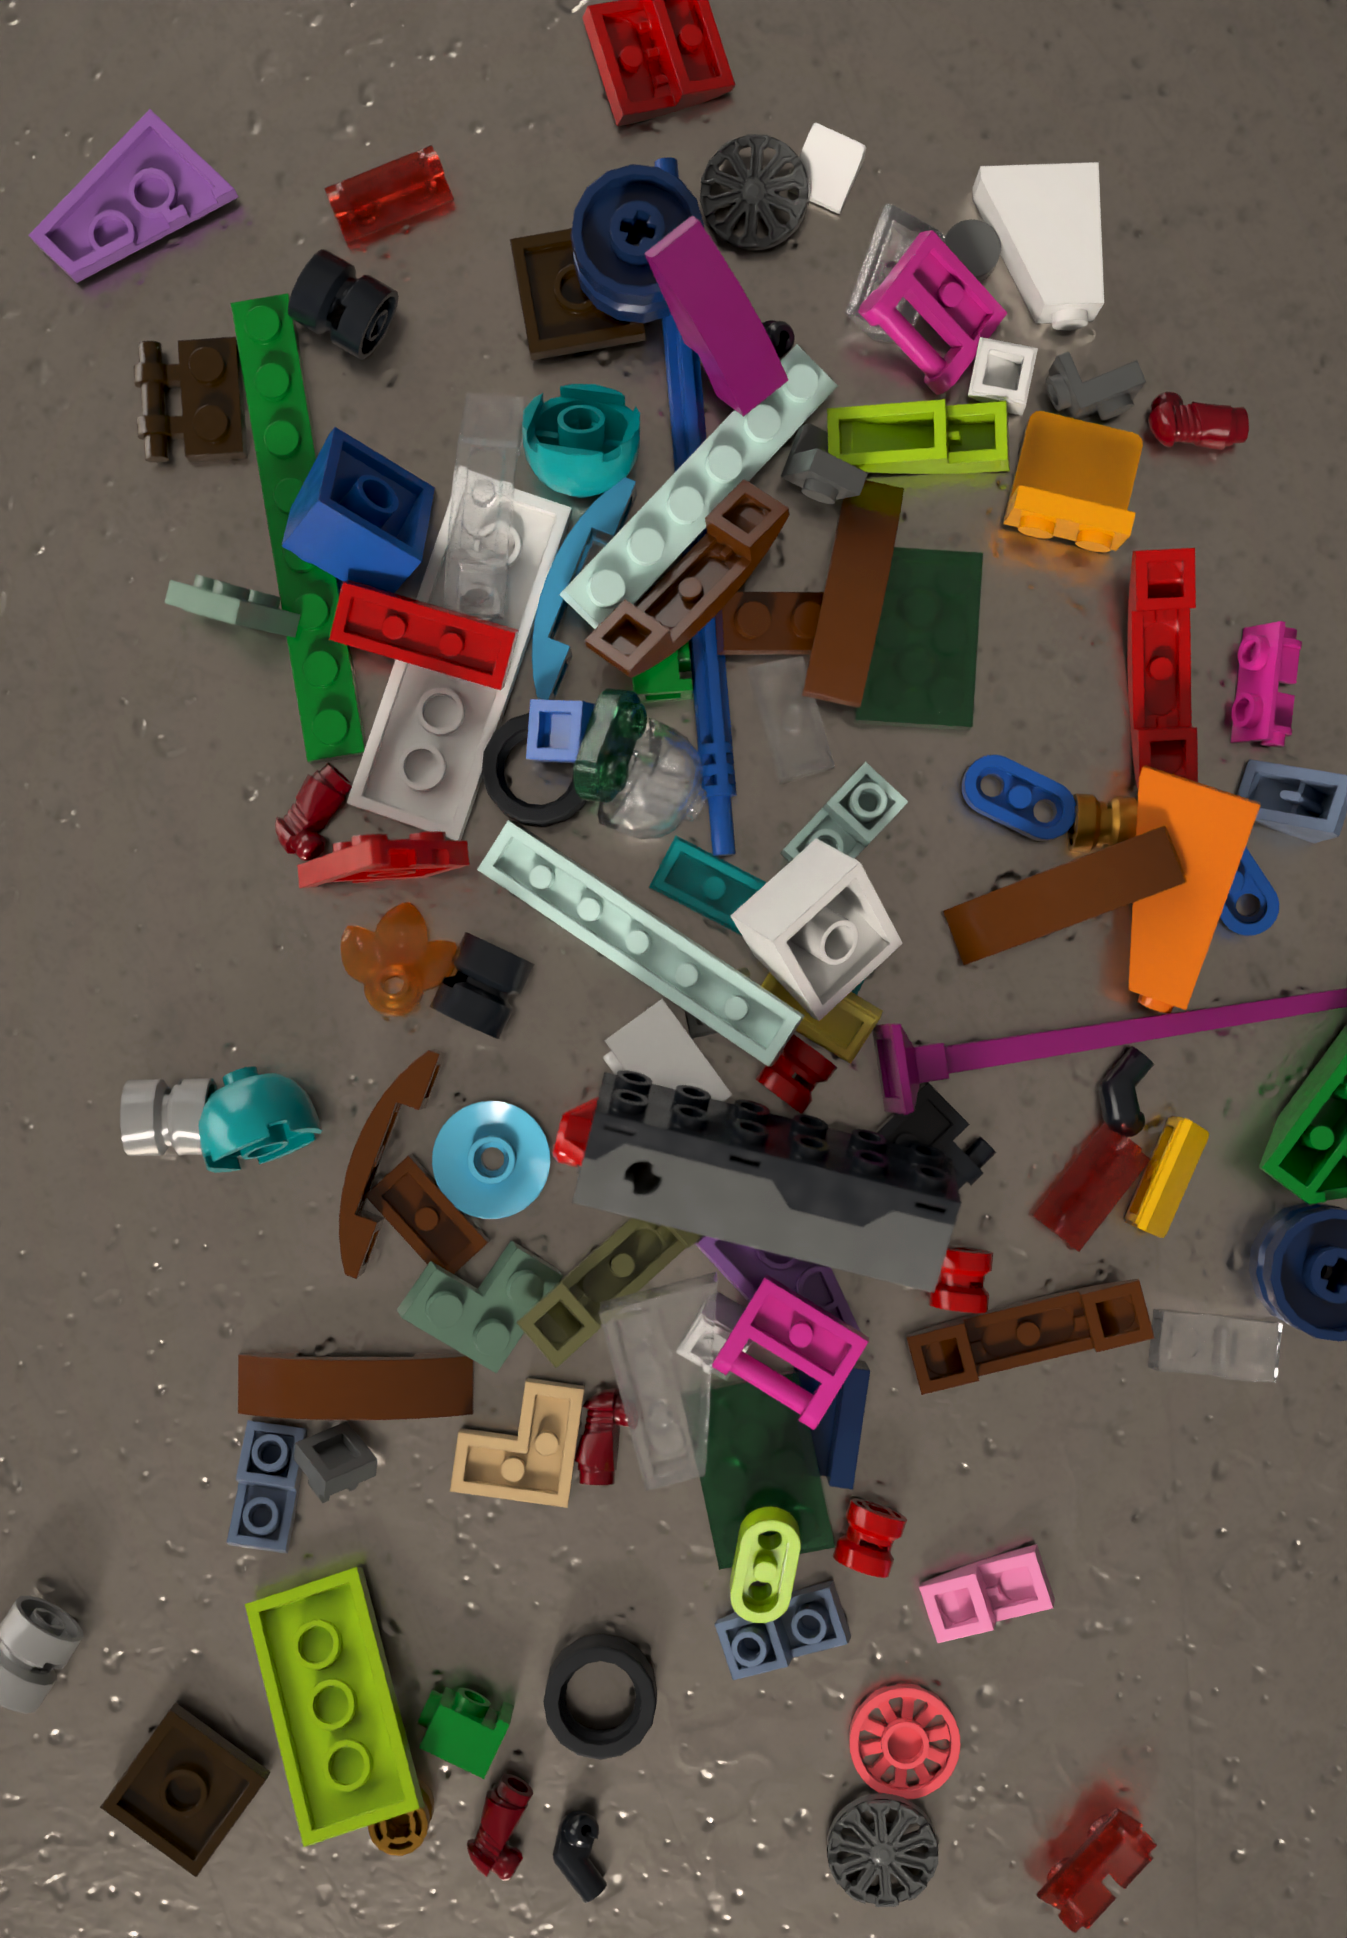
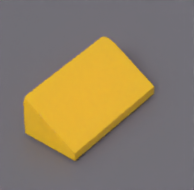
M1172 1115L1168 1117L1124 1217L1126 1219L1125 1223L1159 1238L1166 1236L1208 1141L1209 1132L1206 1129L1183 1117Z

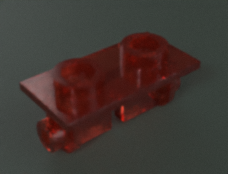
M432 145L324 188L346 243L454 200L444 176L442 164Z
M1103 1123L1032 1216L1080 1252L1151 1159L1141 1152L1142 1148L1124 1135L1121 1136L1117 1132L1111 1131Z
M1116 1807L1112 1813L1099 1817L1091 1825L1087 1832V1840L1071 1857L1063 1858L1051 1868L1046 1878L1047 1883L1036 1894L1040 1900L1061 1910L1058 1917L1075 1934L1082 1926L1089 1929L1116 1899L1102 1882L1108 1874L1120 1887L1125 1889L1154 1859L1151 1851L1157 1846V1843L1141 1828L1143 1824L1119 1807Z

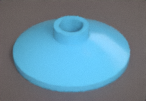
M481 1101L457 1111L439 1131L432 1153L433 1173L440 1191L457 1209L470 1216L482 1219L509 1217L528 1207L544 1188L551 1163L549 1144L538 1122L520 1107L502 1101ZM495 1147L503 1153L504 1163L499 1169H489L484 1165L482 1156L487 1148Z

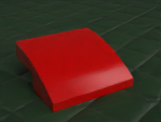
M618 0L587 6L582 18L617 127L661 117L696 106L726 94L735 87L733 75L709 0Z

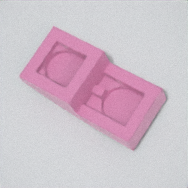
M1037 1544L962 1566L924 1581L919 1586L937 1643L993 1631L998 1621L1053 1609L1055 1603L1052 1588Z

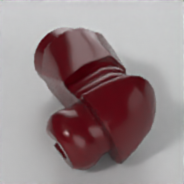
M1163 392L1156 396L1151 403L1152 413L1148 417L1150 430L1157 440L1166 447L1171 448L1174 442H1193L1198 447L1224 450L1226 446L1244 443L1248 437L1249 419L1244 407L1233 408L1230 405H1216L1194 401L1191 404L1183 405L1181 396L1175 392Z
M329 762L312 776L308 774L296 796V802L292 804V808L285 814L284 819L276 817L275 831L280 844L288 854H296L303 861L313 860L323 852L325 838L317 832L321 828H325L346 798L345 796L351 791L353 785L345 775Z
M618 1388L600 1391L589 1397L582 1406L588 1409V1416L586 1417L585 1431L581 1435L575 1456L578 1470H580V1484H615L620 1426L630 1427L635 1425L639 1418L638 1399L632 1394L621 1396Z
M504 1774L499 1783L494 1785L492 1790L487 1791L481 1814V1824L479 1825L476 1837L467 1841L469 1857L477 1870L486 1878L493 1872L502 1881H508L513 1877L523 1859L521 1851L511 1847L508 1843L533 1795L530 1785L512 1774Z

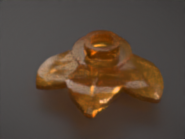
M405 902L389 910L377 924L375 932L358 926H347L341 937L340 949L341 959L346 972L350 977L364 984L365 996L370 1006L382 1015L398 1017L415 1009L420 1003L424 991L440 986L444 977L451 976L455 968L452 959L457 951V945L454 942L445 940L429 941L428 930L423 916L415 906ZM396 977L404 981L402 989L395 994H388L383 991L384 983L390 978Z

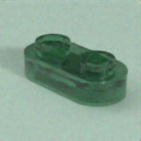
M607 688L601 692L595 703L574 765L575 790L583 800L609 803L616 798L618 793L627 784L629 763L637 740L643 736L647 725L646 709L641 704L639 696L632 690Z

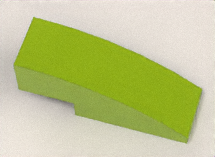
M945 399L827 408L828 453L867 473L961 474L1010 471L1009 424L1006 401L947 406Z

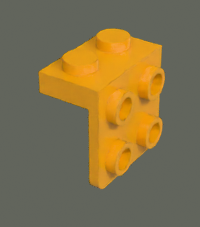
M1045 411L1034 412L1027 421L1003 524L1018 527L1019 532L1031 537L1048 539L1056 536L1076 541L1075 544L1078 547L1094 552L1117 551L1131 536L1136 512L1128 511V506L1143 447L1141 437L1133 432Z

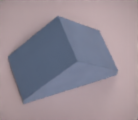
M1249 759L1237 795L1260 802L1261 805L1254 822L1255 824L1312 843H1318L1339 837L1347 814V775Z

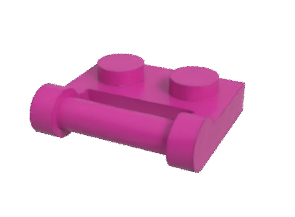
M933 230L919 233L880 287L863 301L858 310L859 314L870 326L879 325L925 374L924 383L936 395L945 393L958 381L975 358L980 337L989 339L1007 315L1005 309ZM903 297L951 347L943 358L896 309L897 304Z
M766 1274L711 1366L724 1375L731 1371L800 1414L798 1421L814 1430L867 1346L869 1337ZM749 1339L753 1340L820 1382L818 1388L811 1394L745 1353L742 1349Z

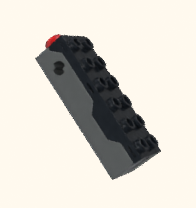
M628 1070L618 1071L617 1075L604 1072L599 1096L563 1113L552 1154L558 1163L578 1167L576 1173L579 1176L572 1203L932 1293L935 1291L961 1206L952 1159L946 1158L945 1153L935 1147L925 1144H912L910 1148L887 1143V1139L884 1136L865 1129H854L852 1134L828 1128L829 1126L825 1121L810 1115L798 1114L791 1119L771 1114L766 1106L750 1100H737L734 1104L711 1099V1095L707 1091L694 1086L679 1085L676 1089L655 1085L652 1084V1080L648 1076Z

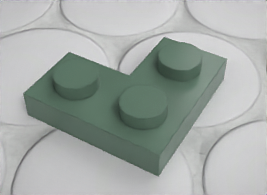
M197 574L195 575L193 585L170 580L165 599L166 604L183 608V610L294 638L296 637L301 616L300 614L279 609L281 600L279 596L243 588Z
M511 1240L478 1289L430 1261L397 1311L402 1319L497 1373L524 1334V1331L516 1322L560 1282L563 1275L557 1268Z

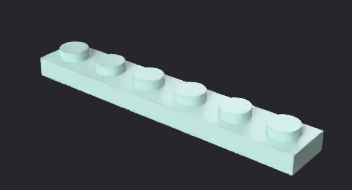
M798 344L781 360L788 381L744 417L734 410L559 594L594 629L625 599L634 604L705 529L706 516L743 479L749 482L838 387Z
M507 821L477 869L768 1067L774 1064L805 1017V1015L515 821Z

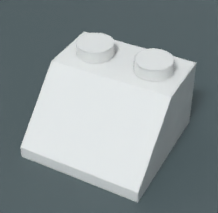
M817 838L731 915L753 955L811 1017L818 1021L828 1014L903 944L860 861Z

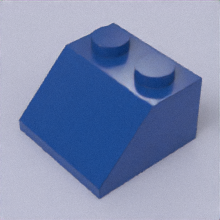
M334 427L290 508L281 546L296 554L301 560L314 564L343 582L351 580L395 593L422 562L435 487L337 427Z

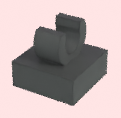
M347 1421L295 1443L294 1460L308 1477L310 1488L322 1503L329 1501L331 1495L348 1489L350 1492L356 1489L359 1483L376 1476L378 1459Z

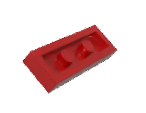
M346 580L342 583L329 640L502 690L505 687L519 630L362 583Z

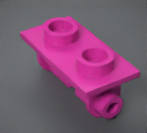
M1283 621L1243 628L1242 642L1238 650L1239 671L1236 698L1231 711L1233 724L1230 743L1261 741L1263 746L1284 747L1285 737L1292 735L1291 726L1295 695L1278 692L1279 683L1287 685L1296 684L1302 641L1296 639L1297 629L1285 627V622Z

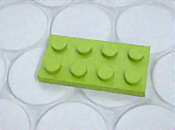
M354 1567L245 1604L303 1847L425 1807L363 1568Z

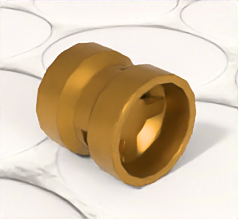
M1075 793L1073 795L1076 803V817L1073 825L1067 831L1070 852L1089 853L1094 848H1101L1103 844L1106 848L1136 836L1137 801L1135 797L1116 796L1106 806L1105 801H1098L1093 794Z
M418 1779L425 1807L368 1826L372 1842L379 1850L389 1855L403 1856L414 1852L422 1845L427 1835L429 1823L434 1812V1798L430 1788L420 1779ZM408 1823H409V1825H407V1826L398 1827V1825H405V1824H408Z

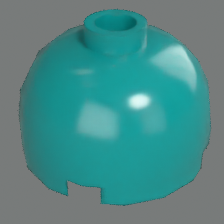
M596 384L560 386V397L551 398L544 402L542 393L533 398L523 411L522 435L526 459L540 482L553 491L580 498L603 494L627 477L637 462L640 448V412L636 406L634 411L625 406V395L619 391Z
M255 1066L232 1071L222 1078L225 1086L216 1090L208 1097L198 1125L200 1149L207 1170L214 1173L241 1170L238 1158H258L259 1165L273 1161L309 1145L316 1140L314 1133L321 1134L323 1131L315 1107L303 1088L294 1080L277 1073L259 1075Z

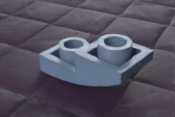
M247 1421L236 1480L239 1484L227 1538L229 1545L288 1554L302 1469L294 1460L295 1443L306 1438L307 1430L305 1428Z
M833 1580L793 1591L790 1604L785 1613L771 1622H749L741 1618L736 1612L715 1622L733 1680L788 1667L792 1658L846 1645L851 1638Z

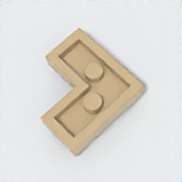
M527 1378L524 1387L518 1436L460 1428L457 1437L450 1492L568 1508L585 1386Z

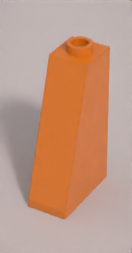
M1146 765L1143 766L1139 776L1136 836L1166 826L1187 882L1133 902L1128 990L1140 994L1137 1001L1139 1004L1162 1013L1171 1014L1174 1006L1184 1010L1187 1009L1261 804L1260 802Z

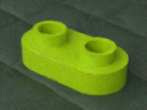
M762 1507L749 1513L740 1525L730 1577V1599L734 1611L741 1618L749 1622L767 1623L776 1620L785 1613L790 1604L801 1542L797 1521L789 1512L781 1508ZM765 1531L778 1532L773 1536H764L761 1534ZM755 1581L768 1582L761 1587L751 1585Z

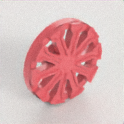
M897 1683L894 1686H886L875 1690L861 1706L859 1705L850 1723L849 1748L858 1774L873 1790L878 1793L897 1795L907 1800L916 1799L934 1792L949 1779L959 1759L960 1734L952 1712L937 1694L921 1688L919 1685ZM901 1697V1711L898 1718L889 1700ZM920 1699L927 1702L913 1718L914 1701ZM879 1708L888 1724L873 1719L868 1715L873 1709ZM936 1715H942L945 1719L941 1725L926 1727ZM866 1730L879 1736V1738L861 1741L859 1735L861 1731ZM947 1739L949 1741V1748L942 1750L929 1744V1742ZM882 1753L872 1765L864 1764L863 1759L865 1756ZM928 1758L939 1763L941 1769L936 1773L929 1772L924 1764V1760ZM893 1765L895 1767L893 1780L889 1783L881 1780V1776ZM908 1769H914L919 1778L917 1784L909 1786L906 1782Z

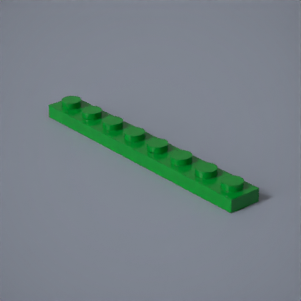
M286 293L231 303L276 578L281 597L282 610L301 615L296 637H286L307 762L316 764L363 756L366 738L350 646L329 640L341 592L339 579L314 564L301 560L296 554L281 546L290 508L318 456L296 321L288 315L290 296Z

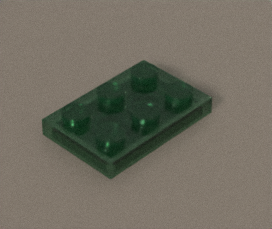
M894 547L866 685L860 708L855 707L854 723L970 730L973 727L983 553Z
M799 1369L778 1372L803 1388ZM744 1379L684 1391L682 1396L719 1570L733 1567L740 1525L749 1513L762 1507L781 1508L795 1518L800 1533V1554L835 1548L836 1541L812 1429L798 1421L800 1414ZM765 1531L761 1534L764 1536H773L778 1532Z

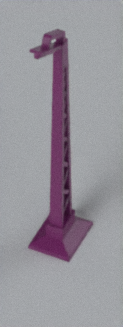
M1347 988L944 1046V1043L913 1046L901 1024L876 1025L872 1033L885 1112L905 1115L914 1112L920 1083L949 1079V1074L1344 1008L1347 1007Z

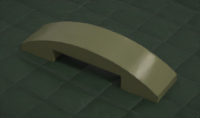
M631 1217L558 1282L516 1323L552 1365L557 1368L592 1337L607 1319L683 1250L691 1247L703 1235Z

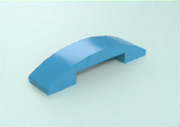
M623 478L594 501L567 535L547 574L536 611L532 638L533 679L536 695L540 700L556 699L573 656L569 645L554 640L568 607V603L559 594L582 571L594 540L607 545L625 526L637 496L636 481Z

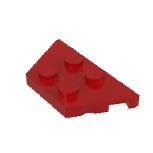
M444 831L413 833L409 835V839L399 840L388 839V834L358 835L351 837V841L332 844L333 853L299 864L297 868L299 888L318 887V885L327 882L352 881L355 884L429 877L470 865L468 841L446 840V833Z

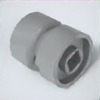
M214 1078L180 1079L173 1089H169L163 1079L127 1080L123 1088L120 1106L121 1139L126 1154L128 1156L164 1155L169 1146H173L178 1155H202L198 1125L206 1100L212 1093L218 1090Z
M20 1596L15 1600L1 1622L0 1706L25 1714L35 1712L57 1680L54 1669H63L84 1637L83 1630L77 1621L56 1605L40 1598Z

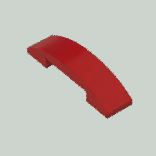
M1195 548L1133 551L1128 603L1127 669L1130 733L1137 789L1139 776L1145 765L1198 782L1197 727L1192 726L1190 608H1196Z

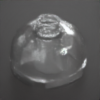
M649 718V725L644 722L640 723L625 742L610 772H619L615 782V792L612 794L603 789L597 816L599 824L619 834L643 840L660 839L678 829L684 820L694 821L702 810L707 795L706 790L700 788L703 769L698 751L687 737L654 718Z

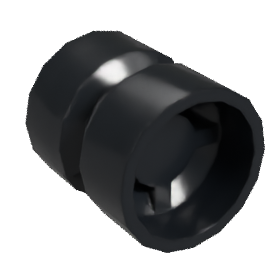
M321 249L313 255L300 273L289 299L288 315L291 319L316 334H323L329 330L333 344L359 359H366L372 354L386 334L393 320L399 296L396 290L371 275H363L360 278H356L354 265L327 249Z
M465 932L452 959L457 972L455 976L443 978L430 1007L475 1030L499 1039L513 1011L508 999L510 995L521 994L535 964Z

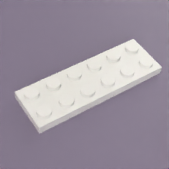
M460 470L416 600L519 630L505 687L502 690H497L395 660L347 800L348 805L426 832L444 831L447 839L461 841L482 780L483 752L493 733L500 728L534 628L536 611L547 574L556 554L562 546L573 514L571 507Z

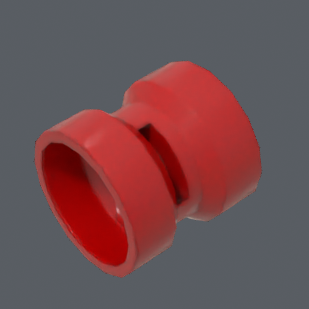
M793 1034L777 1061L770 1067L765 1065L756 1077V1080L800 1114H803L812 1102L811 1092L818 1083L827 1082L837 1067Z
M948 1245L934 1293H929L928 1305L958 1312H988L989 1293L983 1287V1282H985V1276L992 1271L994 1253L983 1249Z
M853 1498L850 1500L846 1513V1519L849 1523L846 1535L838 1538L832 1556L837 1562L850 1569L874 1577L887 1578L894 1562L891 1554L893 1542L902 1537L907 1519L902 1514L883 1505Z

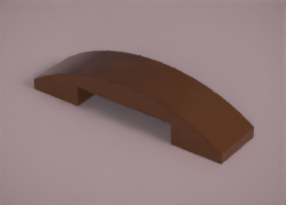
M743 479L706 516L707 533L636 606L625 599L585 639L586 647L630 678L647 671L672 655L713 619L745 583L783 528L790 515L789 508Z
M865 480L859 496L842 499L802 696L860 708L884 602L904 488Z
M1162 826L984 894L943 912L963 965H967L1186 883L1187 880L1167 828Z
M435 1049L428 1050L412 1062L384 1092L361 1130L346 1171L339 1212L341 1258L344 1273L349 1277L357 1279L365 1272L385 1219L382 1216L363 1210L367 1200L365 1195L372 1187L401 1106L403 1104L417 1110L426 1108L446 1053Z
M1139 1279L1100 1284L1033 1298L990 1309L986 1313H975L906 1335L921 1395L979 1381V1376L1090 1349H1094L1095 1352H1101L1155 1338Z
M299 1353L238 1354V1414L312 1420H400L463 1416L474 1413V1360L464 1354H415L413 1357H299Z

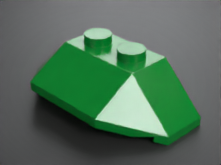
M1347 1025L1278 1116L1259 1165L1261 1170L1310 1205L1328 1200L1347 1198Z

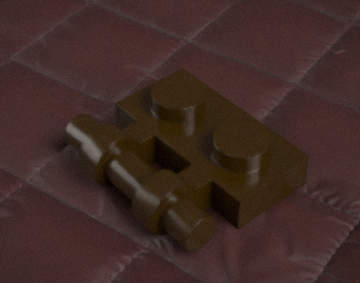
M221 337L177 340L179 364H163L162 345L160 342H139V364L133 367L135 386L141 388L143 416L137 418L138 438L144 440L145 461L153 463L168 461L169 440H184L185 457L189 462L248 458L243 378L237 338ZM181 388L182 416H166L164 389Z

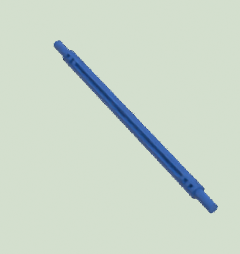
M665 157L654 162L655 167H659L679 178L677 159ZM670 314L668 317L662 318L674 470L676 472L707 437L700 357L698 353L684 343L673 316ZM707 527L682 552V558L705 536ZM714 617L689 640L701 793L702 799H708L713 856H729L736 854L731 797L737 796L726 662L725 655H717L716 619Z

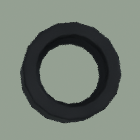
M529 713L509 719L493 733L483 752L481 774L488 795L504 815L522 825L548 827L567 821L584 806L593 789L595 766L573 763L572 781L567 791L556 801L539 805L528 804L517 798L507 786L504 767L510 750L528 736Z
M606 1634L582 1637L564 1648L550 1667L543 1701L548 1726L560 1744L578 1756L598 1760L622 1756L640 1744L653 1725L657 1705V1686L654 1671L642 1651L624 1638ZM599 1661L615 1664L626 1671L634 1683L636 1693L634 1709L627 1720L616 1728L606 1730L587 1728L577 1722L568 1710L565 1696L568 1682L574 1673L586 1664Z

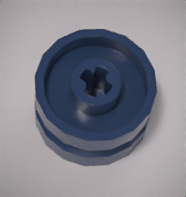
M627 165L605 172L585 189L574 209L571 239L574 266L580 287L597 309L619 321L647 323L668 317L671 314L644 253L691 216L698 219L704 227L698 201L681 179L659 167Z
M1301 1203L1283 1208L1263 1224L1251 1246L1249 1274L1255 1295L1271 1315L1317 1339L1346 1341L1347 1209L1322 1203L1311 1205ZM1325 1264L1328 1266L1326 1274L1321 1277V1270Z

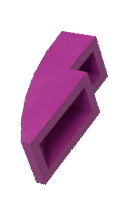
M691 216L644 253L684 343L698 353L718 398L744 417L788 381L785 370L760 318L724 257L698 219Z

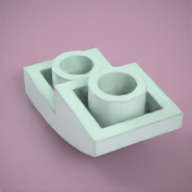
M865 762L780 854L790 862L817 838L855 859L908 801Z

